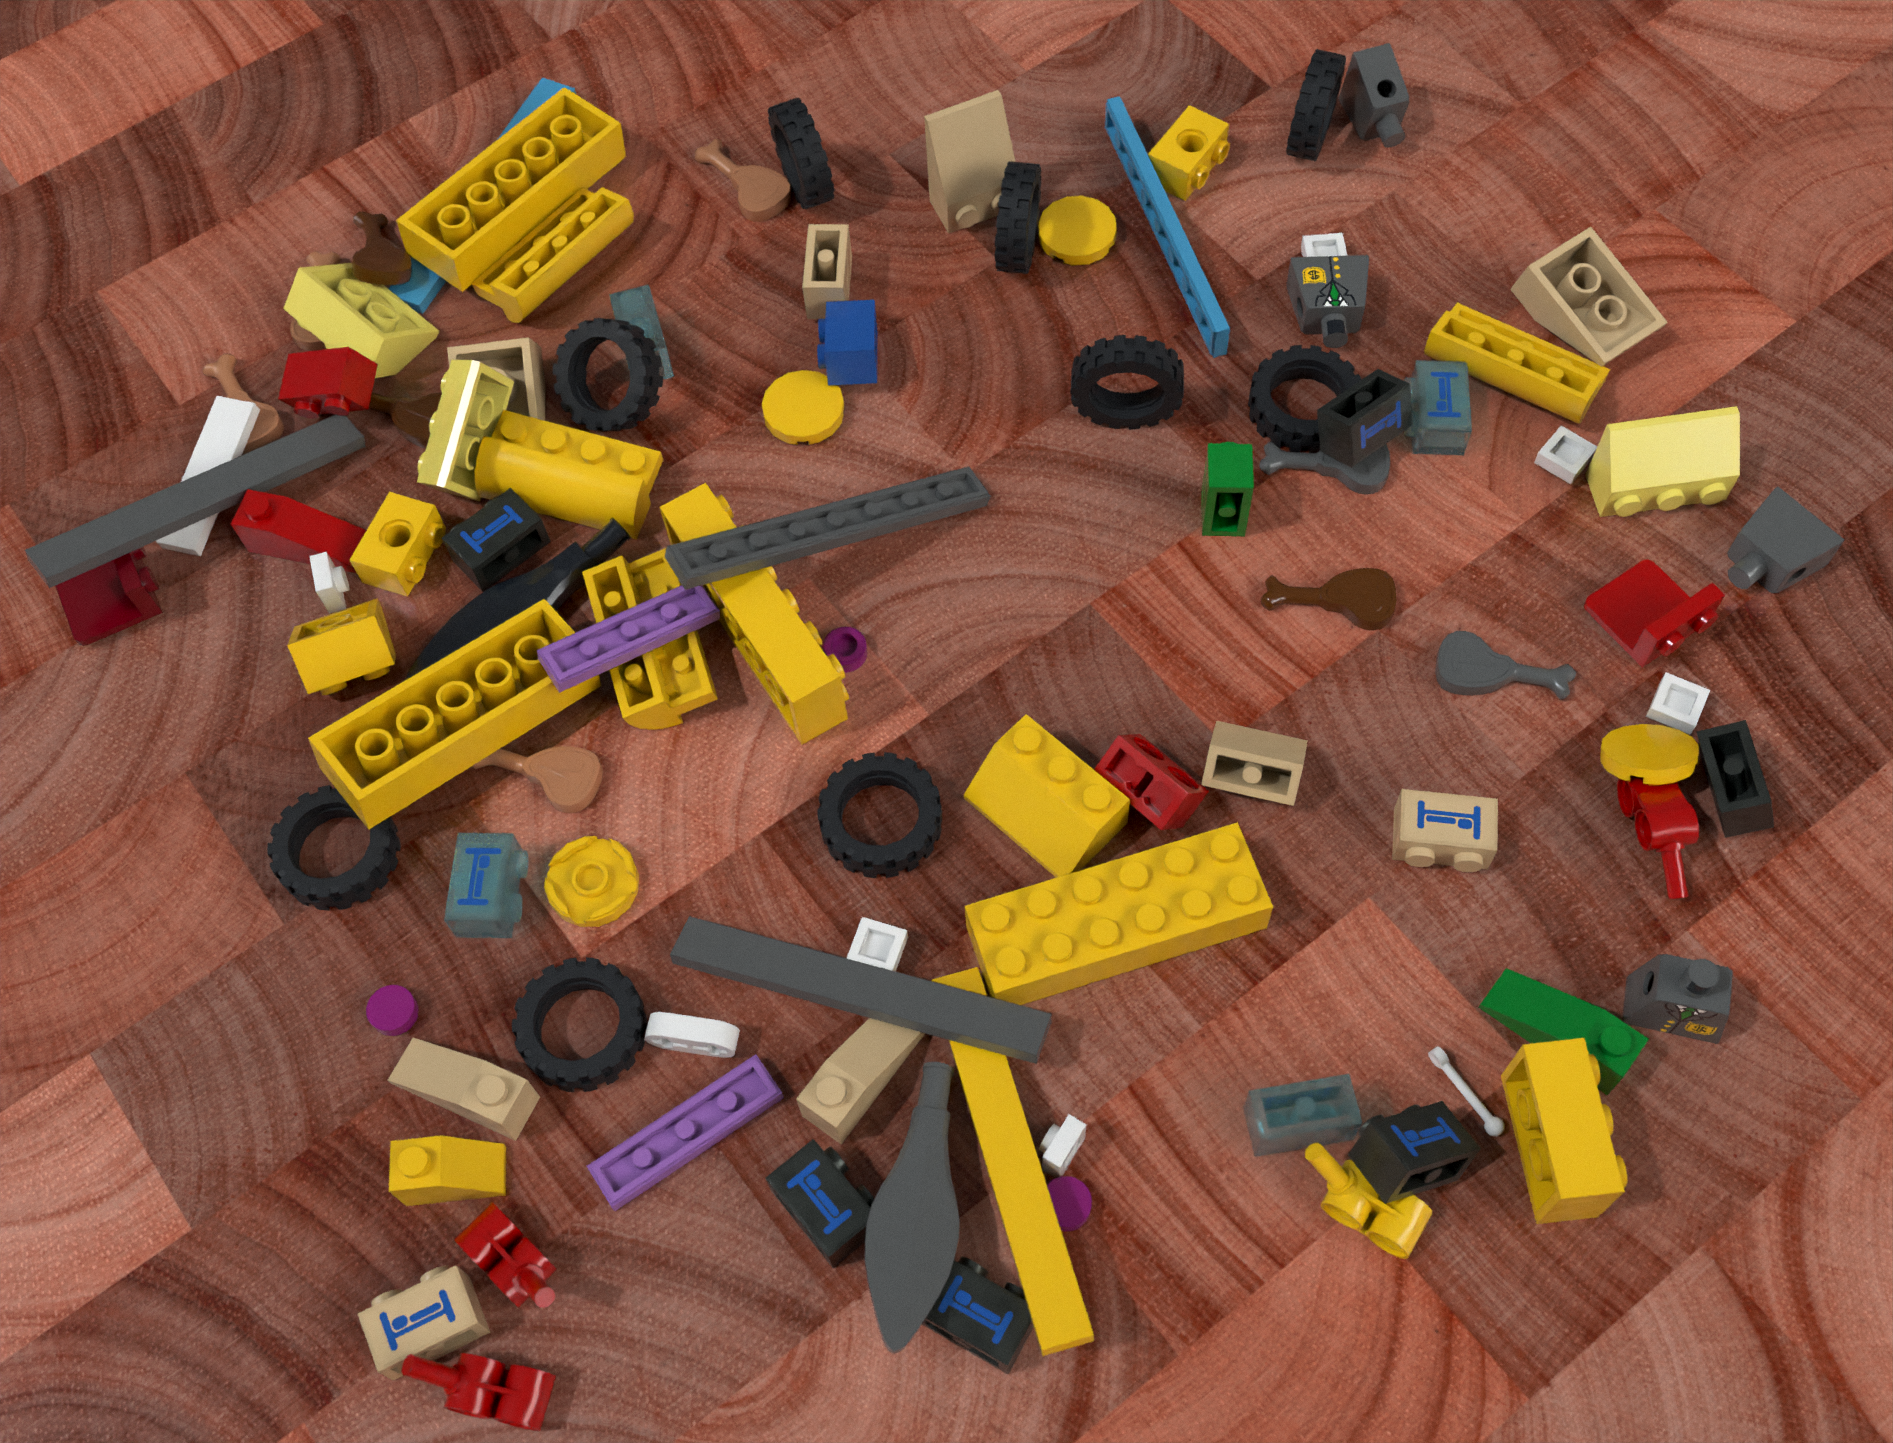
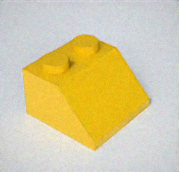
M378 598L295 626L287 644L308 694L320 691L322 695H329L347 687L346 681L360 676H363L364 680L381 677L390 671L389 666L395 664L396 658L394 646Z

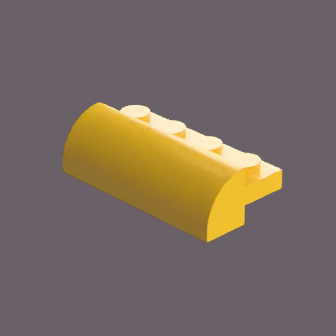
M603 187L596 193L581 188L471 283L476 294L501 307L509 321L521 322L633 223L634 214L629 200Z
M1456 303L1451 311L1446 310L1430 331L1424 350L1425 356L1578 424L1585 418L1592 401L1610 372V369L1604 366L1601 367L1595 362L1460 303Z
M503 410L491 438L483 436L475 465V487L479 497L489 500L500 496L511 488L534 512L600 530L613 517L633 539L637 540L651 506L649 494L662 465L663 457L661 452Z
M666 548L630 563L621 555L582 571L596 623L682 585L665 559ZM697 630L609 670L622 718L635 728L656 730L682 724L681 714L718 700Z

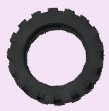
M1316 49L1315 53H1313L1291 122V131L1286 148L1287 155L1316 162L1336 106L1345 70V55Z
M794 98L769 107L768 122L772 129L770 131L772 140L775 142V150L778 158H780L783 173L787 176L797 202L800 203L802 209L806 210L834 199L835 195L833 192L835 190L831 180L833 177L831 169L827 164V154L823 150L821 137L815 129V123L811 114L808 115L806 105L802 103L800 98Z
M1011 161L1007 163L1001 185V196L999 197L998 204L999 212L996 221L995 267L997 271L1029 273L1035 249L1037 222L1040 211V164Z
M594 318V321H582L578 324V329H571L564 336L567 340L564 344H560L556 351V355L559 357L558 362L553 364V375H556L557 383H554L556 395L561 396L562 401L560 405L565 412H570L573 415L571 419L575 423L586 425V428L589 430L621 431V429L634 428L638 426L637 421H645L650 416L649 410L651 406H656L660 396L657 395L658 387L663 385V376H659V367H662L661 358L653 350L656 346L652 339L646 338L643 335L645 331L636 325H629L630 322L605 318ZM606 340L616 342L625 353L630 366V384L626 396L617 407L611 410H605L595 402L586 384V367L589 357L595 348Z
M1126 335L1114 336L1113 340L1099 339L1095 341L1094 346L1090 347L1087 345L1080 351V357L1076 356L1073 360L1071 402L1074 407L1078 406V413L1084 418L1087 416L1091 417V422L1098 425L1102 423L1109 424V428L1120 429L1121 426H1129V429H1140V425L1146 424L1148 427L1159 424V420L1162 418L1164 420L1171 418L1174 410H1179L1182 405V398H1184L1182 359L1178 360V353L1174 349H1166L1165 343L1158 340L1153 342L1147 341V337L1135 335L1133 339L1126 338ZM1116 373H1135L1145 375L1159 384L1152 389L1139 393H1119L1110 391L1096 382L1103 377Z
M1302 345L1290 346V350L1285 352L1283 349L1272 353L1271 359L1265 358L1259 364L1258 372L1255 371L1252 378L1248 407H1250V420L1252 424H1257L1256 430L1263 438L1267 436L1278 448H1281L1282 445L1289 447L1290 452L1309 450V453H1317L1320 451L1318 419H1298L1285 414L1275 405L1271 392L1281 383L1289 380L1312 379L1325 384L1337 397L1361 381L1360 375L1354 374V366L1348 360L1343 362L1340 359V354L1332 350L1329 353L1321 351L1322 347L1311 345L1310 349L1302 348Z
M884 752V756H875V753H867L862 755L863 759L856 762L853 759L848 760L842 764L843 769L839 773L834 771L827 779L828 786L827 789L822 788L820 792V807L817 810L820 830L824 844L828 846L831 856L836 861L841 860L844 868L848 871L855 873L858 870L863 872L865 877L876 878L877 874H886V878L899 876L898 871L907 869L909 872L919 866L918 861L922 857L927 859L933 852V843L935 840L938 841L941 835L942 807L940 794L937 786H934L932 783L931 775L925 769L920 771L917 768V762L906 757L905 760L897 758V754ZM875 785L894 786L906 791L916 801L919 809L918 820L913 830L901 840L888 845H867L855 840L845 831L842 823L843 810L848 801L861 790Z
M330 785L319 787L318 792L311 795L309 792L302 794L297 798L298 803L293 807L288 805L281 812L280 815L283 818L279 824L274 823L270 832L273 841L268 843L267 853L273 862L269 864L271 870L286 890L306 906H309L311 903L316 909L329 911L330 907L335 906L339 910L352 907L351 903L358 900L363 903L372 897L370 893L377 887L381 890L389 881L386 876L390 870L395 871L397 867L396 851H400L401 843L396 835V832H398L397 826L392 818L389 817L370 829V843L365 855L352 869L337 877L319 879L308 876L301 870L299 860L300 850L309 834L317 826L334 818H360L336 788L333 789Z
M586 957V962H578L577 958H569L563 960L564 964L556 968L553 964L542 970L544 975L537 980L532 978L525 986L526 994L523 998L519 997L515 1004L514 1010L517 1013V1018L512 1019V1032L516 1036L514 1043L519 1054L531 1071L538 1075L544 1083L551 1087L552 1085H557L561 1090L567 1092H574L575 1088H582L584 1092L597 1090L598 1084L606 1082L609 1085L619 1079L617 1074L624 1068L628 1071L636 1062L634 1056L637 1050L642 1051L645 1044L643 1033L644 1029H647L648 1022L642 999L627 975L624 976L619 968L610 963L607 966L602 965L600 960L596 958ZM586 989L604 992L613 998L619 1008L620 1021L615 1036L603 1050L589 1058L574 1061L557 1058L547 1051L542 1042L541 1028L546 1013L557 1000L571 992Z

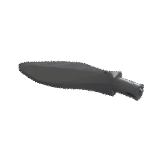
M926 1062L923 1065V1077L918 1104L913 1108L905 1142L892 1170L881 1185L872 1203L866 1223L865 1268L867 1282L885 1347L892 1354L899 1353L908 1345L940 1296L950 1275L959 1241L960 1219L948 1155L950 1113L947 1111L954 1068L941 1062Z

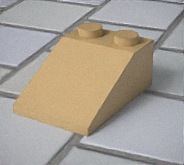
M999 90L924 116L930 203L948 234L998 216L999 197L1001 196V185L1005 168L1009 161L1015 162L1002 95Z
M1589 227L1530 264L1510 289L1536 322L1601 367L1668 323L1592 227Z
M528 337L447 347L449 367L451 360H475L514 381L506 411L545 421L546 385L542 349L537 343Z

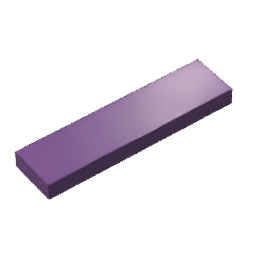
M681 585L538 649V660L560 693L719 620L720 610L703 585L686 590Z
M755 1054L587 1165V1168L613 1210L616 1211L782 1100L784 1096Z

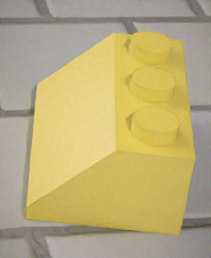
M352 263L298 268L283 308L297 320L302 328L312 332L325 343L327 349L350 347L377 363L375 378L396 375L433 342L439 333L438 329L386 286L369 284L355 278L352 274Z
M451 360L449 370L445 372L441 381L442 395L438 409L430 419V437L427 448L418 461V483L436 490L480 501L481 497H479L475 487L477 454L483 436L491 438L503 410L507 408L514 384L513 380L479 361Z
M1737 406L1607 424L1585 474L1599 516L1618 515L1625 517L1640 511L1654 509L1669 511L1683 505L1697 503L1712 505L1726 500L1740 476V413Z

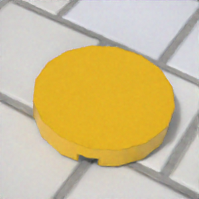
M1085 196L1062 198L1051 203L1042 212L1038 222L1039 244L1048 256L1053 259L1054 256L1063 259L1065 264H1091L1105 257L1109 253V248L1114 245L1117 235L1116 218L1109 207L1097 199Z
M801 370L790 372L774 380L765 391L761 404L766 427L774 437L787 444L798 445L797 441H808V445L819 443L834 434L842 424L844 417V400L840 387L838 385L828 386L827 376L816 371Z
M1652 724L1629 725L1612 730L1602 738L1600 762L1606 771L1621 780L1630 781L1632 775L1643 777V784H1672L1690 777L1695 772V765L1697 764L1698 766L1699 745L1692 736L1675 728Z
M584 836L567 843L554 854L549 863L550 869L547 872V879L545 877L544 889L551 907L564 921L579 927H600L617 920L631 907L638 893L639 873L631 853L621 843L610 838L606 840L598 839L597 836Z

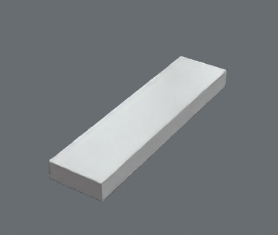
M216 396L181 482L242 456L260 412L255 403ZM218 513L158 539L156 543L164 549L201 556Z

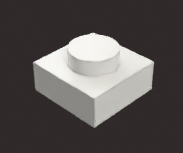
M1343 233L1302 237L1301 250L1303 257L1347 256Z
M1560 426L1538 452L1534 463L1567 483L1572 484L1592 460L1597 446Z
M327 552L309 556L315 591L329 614L346 609L343 592L349 591V583L343 567H335Z
M1665 672L1646 717L1690 735L1697 725L1710 690Z
M862 917L847 959L896 972L908 939V932L902 928Z
M1069 1114L1061 1127L1056 1124L1050 1127L1039 1147V1150L1044 1153L1042 1157L1043 1171L1054 1178L1062 1177L1085 1140V1123Z

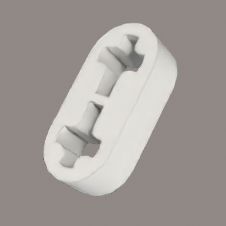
M654 1012L650 1014L644 1040L653 1046L663 1049L728 1058L735 1055L740 1030L736 1026L724 1021L674 1013Z

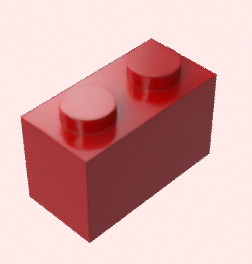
M350 347L290 353L287 357L278 400L293 407L294 413L310 419H317L321 414L347 416L352 411L368 410L378 364Z

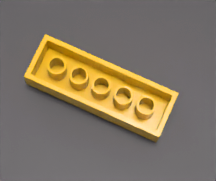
M563 87L396 220L406 253L460 291H465L472 285L471 283L576 192L581 188L588 189L626 157L621 123Z
M706 483L660 506L671 545L737 528L731 520L734 518V515L724 496L719 495L715 497ZM772 566L704 584L703 587L720 610L719 623L801 745L848 719L845 701L849 700V695L841 681L846 678L845 672L834 654L826 656L821 649L822 640L812 622L807 621L803 623L797 614L800 610L792 593L787 588L781 591L775 583L777 576Z
M543 599L315 733L308 739L319 768L370 830L601 686L600 677L597 675L560 693L558 692L538 660L537 650L575 632L552 606Z
M1237 822L966 905L965 916L966 928L990 997L1023 1005L1266 929L1273 905Z

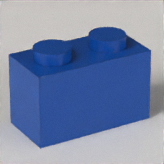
M875 300L826 302V319H818L820 344H817L819 369H826L828 386L877 383L878 330Z

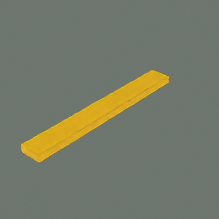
M978 967L931 979L932 982L987 996ZM949 1040L1042 1356L1093 1342V1330L1006 1055Z

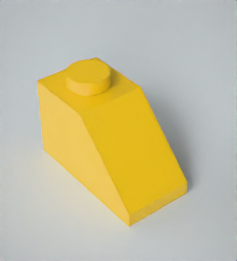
M448 1136L390 1141L389 1192L405 1206L506 1196V1146L501 1143Z

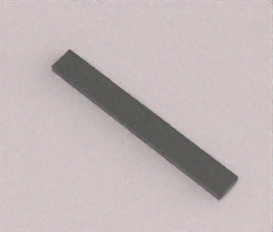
M333 415L25 550L27 559L49 588L54 587L241 503L247 489L266 492L366 447L365 438L346 416Z
M968 466L669 545L666 547L665 559L686 590L982 508L988 505L991 495Z
M691 916L687 919L670 953L672 963L1035 1064L1038 1062L1052 1023L1051 1013Z

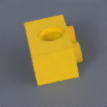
M1190 105L1148 153L1150 161L1166 192L1186 201L1196 188L1201 189L1204 186L1211 169L1216 163L1220 165L1228 155L1230 149V142L1227 141L1228 123Z
M393 492L388 493L350 558V562L362 583L406 597L409 596L415 583L420 582L423 578L429 558L434 549L440 547L443 542L442 537L445 536L446 527L436 506Z

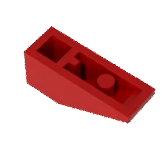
M247 489L231 522V526L248 552L311 564L309 556L327 552L335 567L342 566L344 571L356 573L350 562V558L367 531L289 497Z

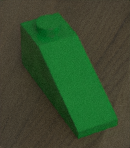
M1508 968L1504 970L1478 1007L1531 1044L1585 1038L1588 1053L1595 1055L1600 1069V1082L1597 1088L1607 1096L1624 1078L1649 1038L1607 1010Z

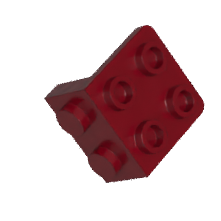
M144 547L55 586L72 635L79 645H89L163 613L155 591L159 589V585L151 569L145 566L142 560L147 557Z

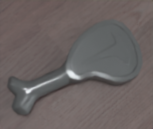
M1270 441L1264 446L1266 457L1259 464L1260 470L1267 475H1271L1277 470L1284 468L1314 470L1322 476L1337 478L1350 490L1358 494L1368 495L1375 494L1385 485L1390 471V454L1385 444L1351 468L1320 451L1317 453L1286 452Z
M1455 631L1448 634L1440 645L1436 656L1435 675L1442 689L1458 695L1488 694L1499 690L1512 681L1545 686L1552 690L1560 700H1564L1570 694L1568 683L1575 679L1576 671L1569 664H1563L1555 669L1519 664L1509 656L1494 652L1482 638L1474 633Z

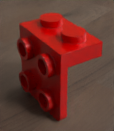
M1645 559L1589 595L1584 603V609L1643 668L1659 656L1663 655L1666 657L1682 645L1685 638L1694 632L1700 634L1708 629L1719 617L1715 611L1725 597V594L1712 582L1689 597L1655 562Z

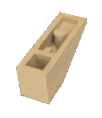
M869 1018L824 1062L796 1100L802 1117L842 1144L925 1033Z
M412 1038L388 1079L391 1084L514 1141L517 1140L540 1099V1096L529 1081L485 1060L416 1038Z

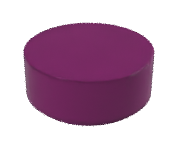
M836 628L830 631L823 640V652L826 656L834 654L845 673L860 668L867 658L866 640L863 634L854 628Z
M388 985L378 989L370 997L366 1007V1015L370 1024L379 1033L386 1036H397L408 1031L416 1022L419 1013L416 999L406 988L399 985Z
M1069 1176L1058 1177L1047 1184V1188L1061 1231H1073L1083 1226L1090 1216L1092 1206L1091 1194L1086 1185L1080 1180Z

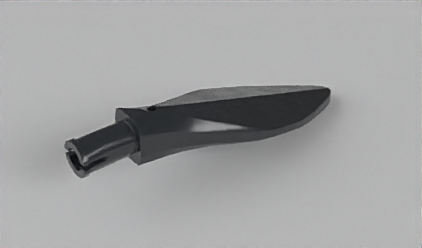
M612 517L610 522L583 546L575 541L547 563L484 591L454 614L437 632L411 666L407 679L543 599L557 611L576 590L585 585L582 571L605 562L632 537Z

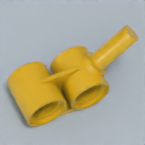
M1313 1143L1308 1146L1305 1151L1306 1159L1327 1181L1328 1192L1321 1202V1208L1324 1212L1344 1226L1355 1229L1365 1235L1376 1246L1387 1253L1402 1259L1409 1258L1432 1216L1430 1207L1414 1195L1385 1204L1352 1160H1346L1343 1166H1341L1322 1144Z

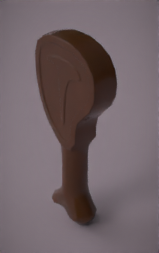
M361 211L355 214L353 222L357 227L364 230L366 243L364 248L353 255L352 274L354 277L362 282L376 285H399L409 282L412 274V262L409 255L398 244L383 238L380 230L387 226L388 218L382 213L369 214Z
M372 392L369 408L388 414L392 418L398 432L406 440L426 449L430 437V419L438 409L442 393H431L416 399L406 397L392 399Z
M1359 568L1339 573L1320 588L1287 586L1271 575L1265 581L1267 592L1261 597V605L1269 611L1282 604L1318 605L1326 611L1341 613L1355 626L1371 631L1381 630L1389 624L1394 615L1397 602L1396 586L1393 578L1386 571L1377 568Z

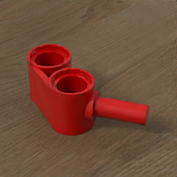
M1632 775L1630 781L1619 779L1617 782L1619 806L1625 817H1635V831L1640 846L1645 851L1655 850V852H1661L1668 899L1688 897L1681 849H1685V845L1697 843L1699 838V822L1694 808L1687 802L1678 786V782L1648 785L1643 784V777Z
M492 1202L454 1241L485 1273L489 1271L487 1276L518 1308L529 1297L540 1308L550 1306L555 1299V1292L546 1283V1280L557 1268L526 1236L522 1237L524 1234Z
M460 1353L458 1363L452 1367L409 1354L401 1368L402 1375L444 1388V1392L447 1395L444 1408L480 1419L490 1420L492 1418L507 1425L532 1431L541 1430L556 1380L555 1375L542 1370L521 1365H511L510 1369L506 1370V1364L468 1353Z

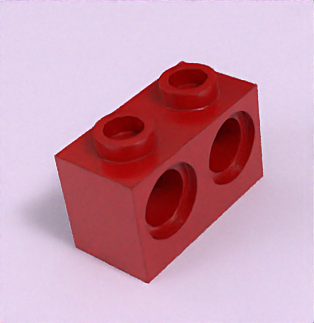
M1141 734L1118 735L1094 769L1128 797L1130 804L1161 831L1182 828L1209 792Z

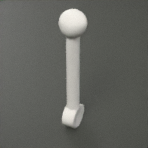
M1438 1046L1428 1053L1429 1058L1436 1067L1445 1072L1485 1122L1484 1128L1486 1132L1491 1136L1501 1135L1505 1129L1503 1120L1491 1115L1449 1063L1446 1053Z

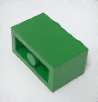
M1235 442L1208 443L1201 490L1202 536L1245 537L1254 490L1252 444H1237Z

